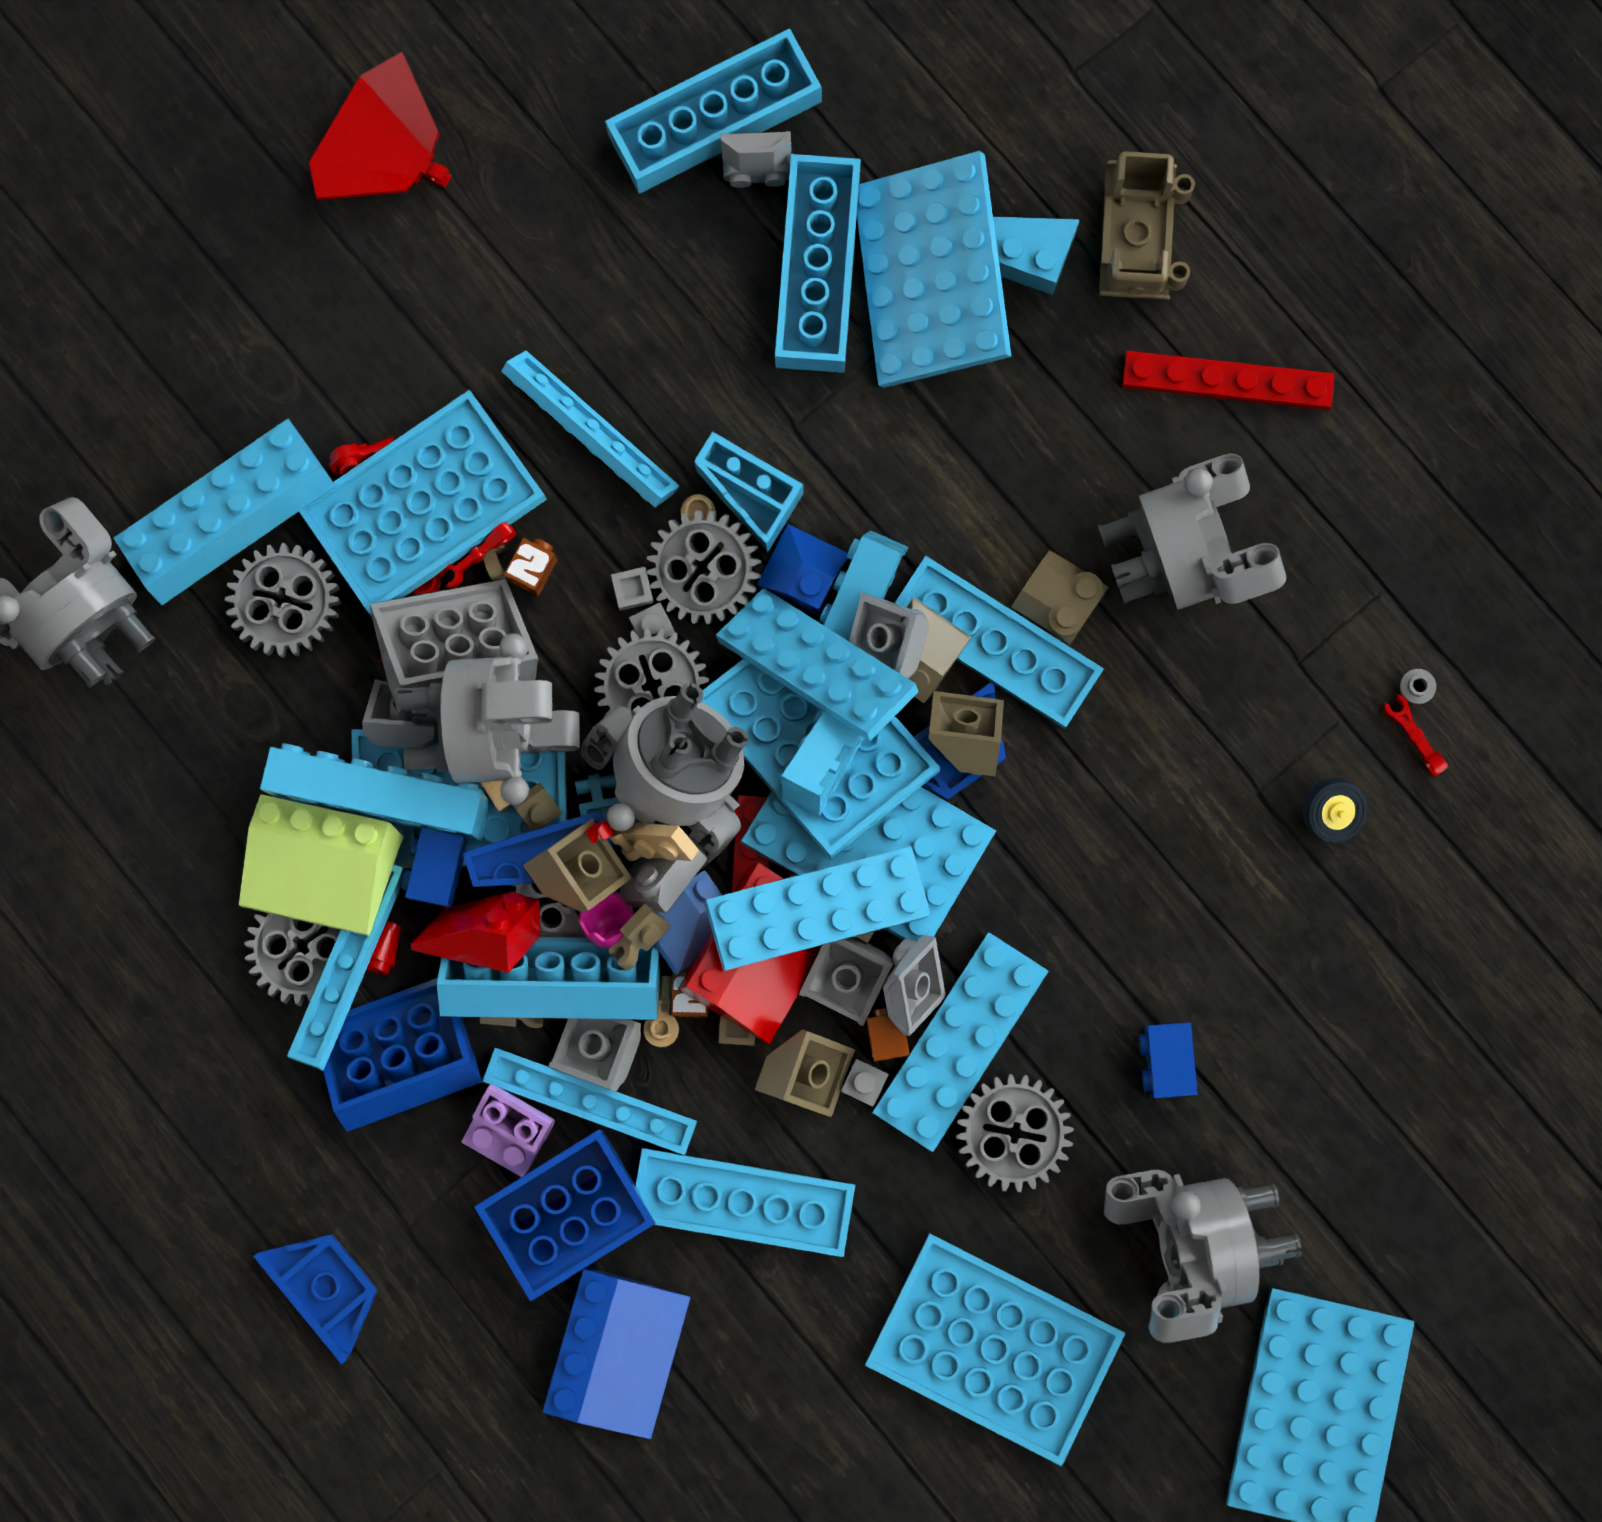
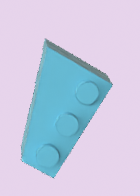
M993 217L1001 277L1053 295L1074 240L1079 220Z
M712 432L694 461L696 471L768 552L803 496V484Z
M871 530L864 534L861 540L855 538L847 554V558L852 560L847 573L844 571L839 573L833 590L838 592L833 605L830 603L826 604L819 622L849 641L860 602V593H867L884 599L889 586L893 583L894 574L902 556H905L908 547Z
M819 708L813 721L815 723L809 734H805L801 739L796 754L790 764L785 767L779 783L782 784L783 798L820 817L864 737Z

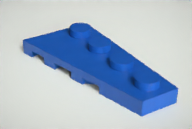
M602 810L462 852L473 887L535 883L523 865L590 819H593L595 823L604 820ZM609 838L606 839L613 849L611 840Z

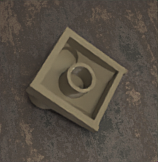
M1049 550L1021 590L1011 609L1067 646H1070L1109 587L1103 584L1095 574L1083 571Z

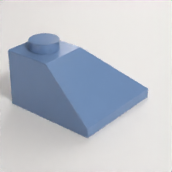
M705 870L694 876L667 913L658 912L665 917L671 927L655 943V946L675 975H678L692 965L712 930L704 901L722 896Z

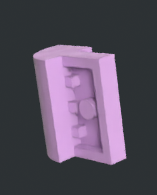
M491 1084L484 1093L472 1117L473 1120L462 1143L523 1177L528 1173L542 1144L547 1140L555 1120L496 1085Z

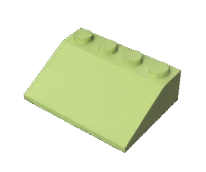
M261 794L248 830L239 906L370 936L403 836L390 822Z

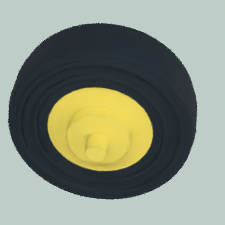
M1329 778L1311 788L1304 800L1302 813L1304 822L1312 834L1321 840L1338 843L1349 840L1361 830L1367 818L1368 806L1364 794L1356 785L1345 779Z

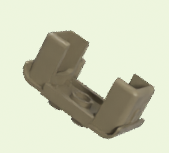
M1124 151L1119 154L1117 161L1109 160L1107 162L1099 296L1170 300L1169 290L1177 291L1185 287L1190 275L1189 266L1181 261L1171 265L1174 203L1184 204L1188 202L1194 190L1195 182L1187 174H1181L1175 178L1177 165L1174 164L1172 155ZM1179 187L1185 188L1187 191H1182ZM1173 274H1179L1182 278H1176Z

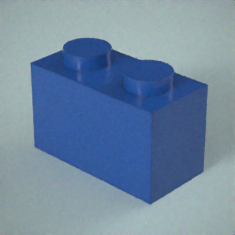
M422 827L420 835L415 834L411 844L410 855L415 857L412 870L407 869L403 878L402 890L406 891L405 898L452 909L464 860L462 852L466 851L468 839L464 836Z
M1191 1022L1145 1026L1144 1034H1139L1141 1056H1147L1148 1070H1142L1144 1092L1150 1091V1099L1198 1095Z

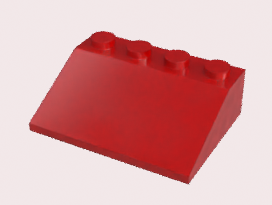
M756 863L747 868L734 892L783 880L784 878L760 863ZM711 930L679 985L678 990L766 1044H770L799 994L822 945L723 971Z

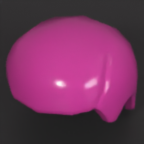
M612 893L586 913L580 912L579 922L586 938L592 944L599 948L610 949L612 945L616 944L624 936L620 929L634 915L632 906L625 903L618 893Z

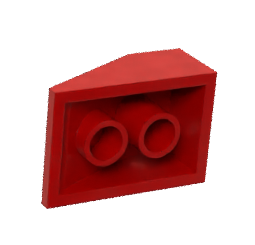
M506 892L455 905L452 909L444 908L411 943V950L509 973L541 936L539 899L525 897L520 893Z

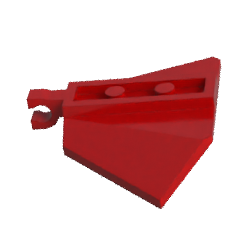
M403 52L360 75L312 156L309 165L317 200L404 193L414 183L418 184L422 176L443 188L448 184L451 178L448 168L431 162L434 157L433 151L439 137V132Z

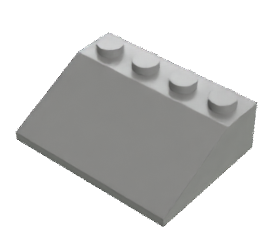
M506 579L370 604V611L388 685L396 707V693H398L397 689L399 687H429L430 683H442L444 671L449 660L503 657L499 649L501 640L506 635L512 633L523 636L528 645L527 654L521 660L520 681L536 679L538 657Z

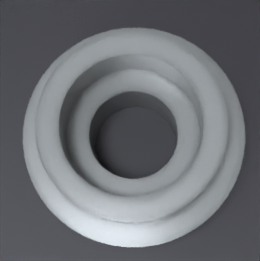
M1413 669L1402 677L1400 691L1408 702L1423 704L1434 696L1436 681L1428 671ZM1415 680H1420L1424 683L1425 688L1423 692H1418L1414 689L1413 682Z

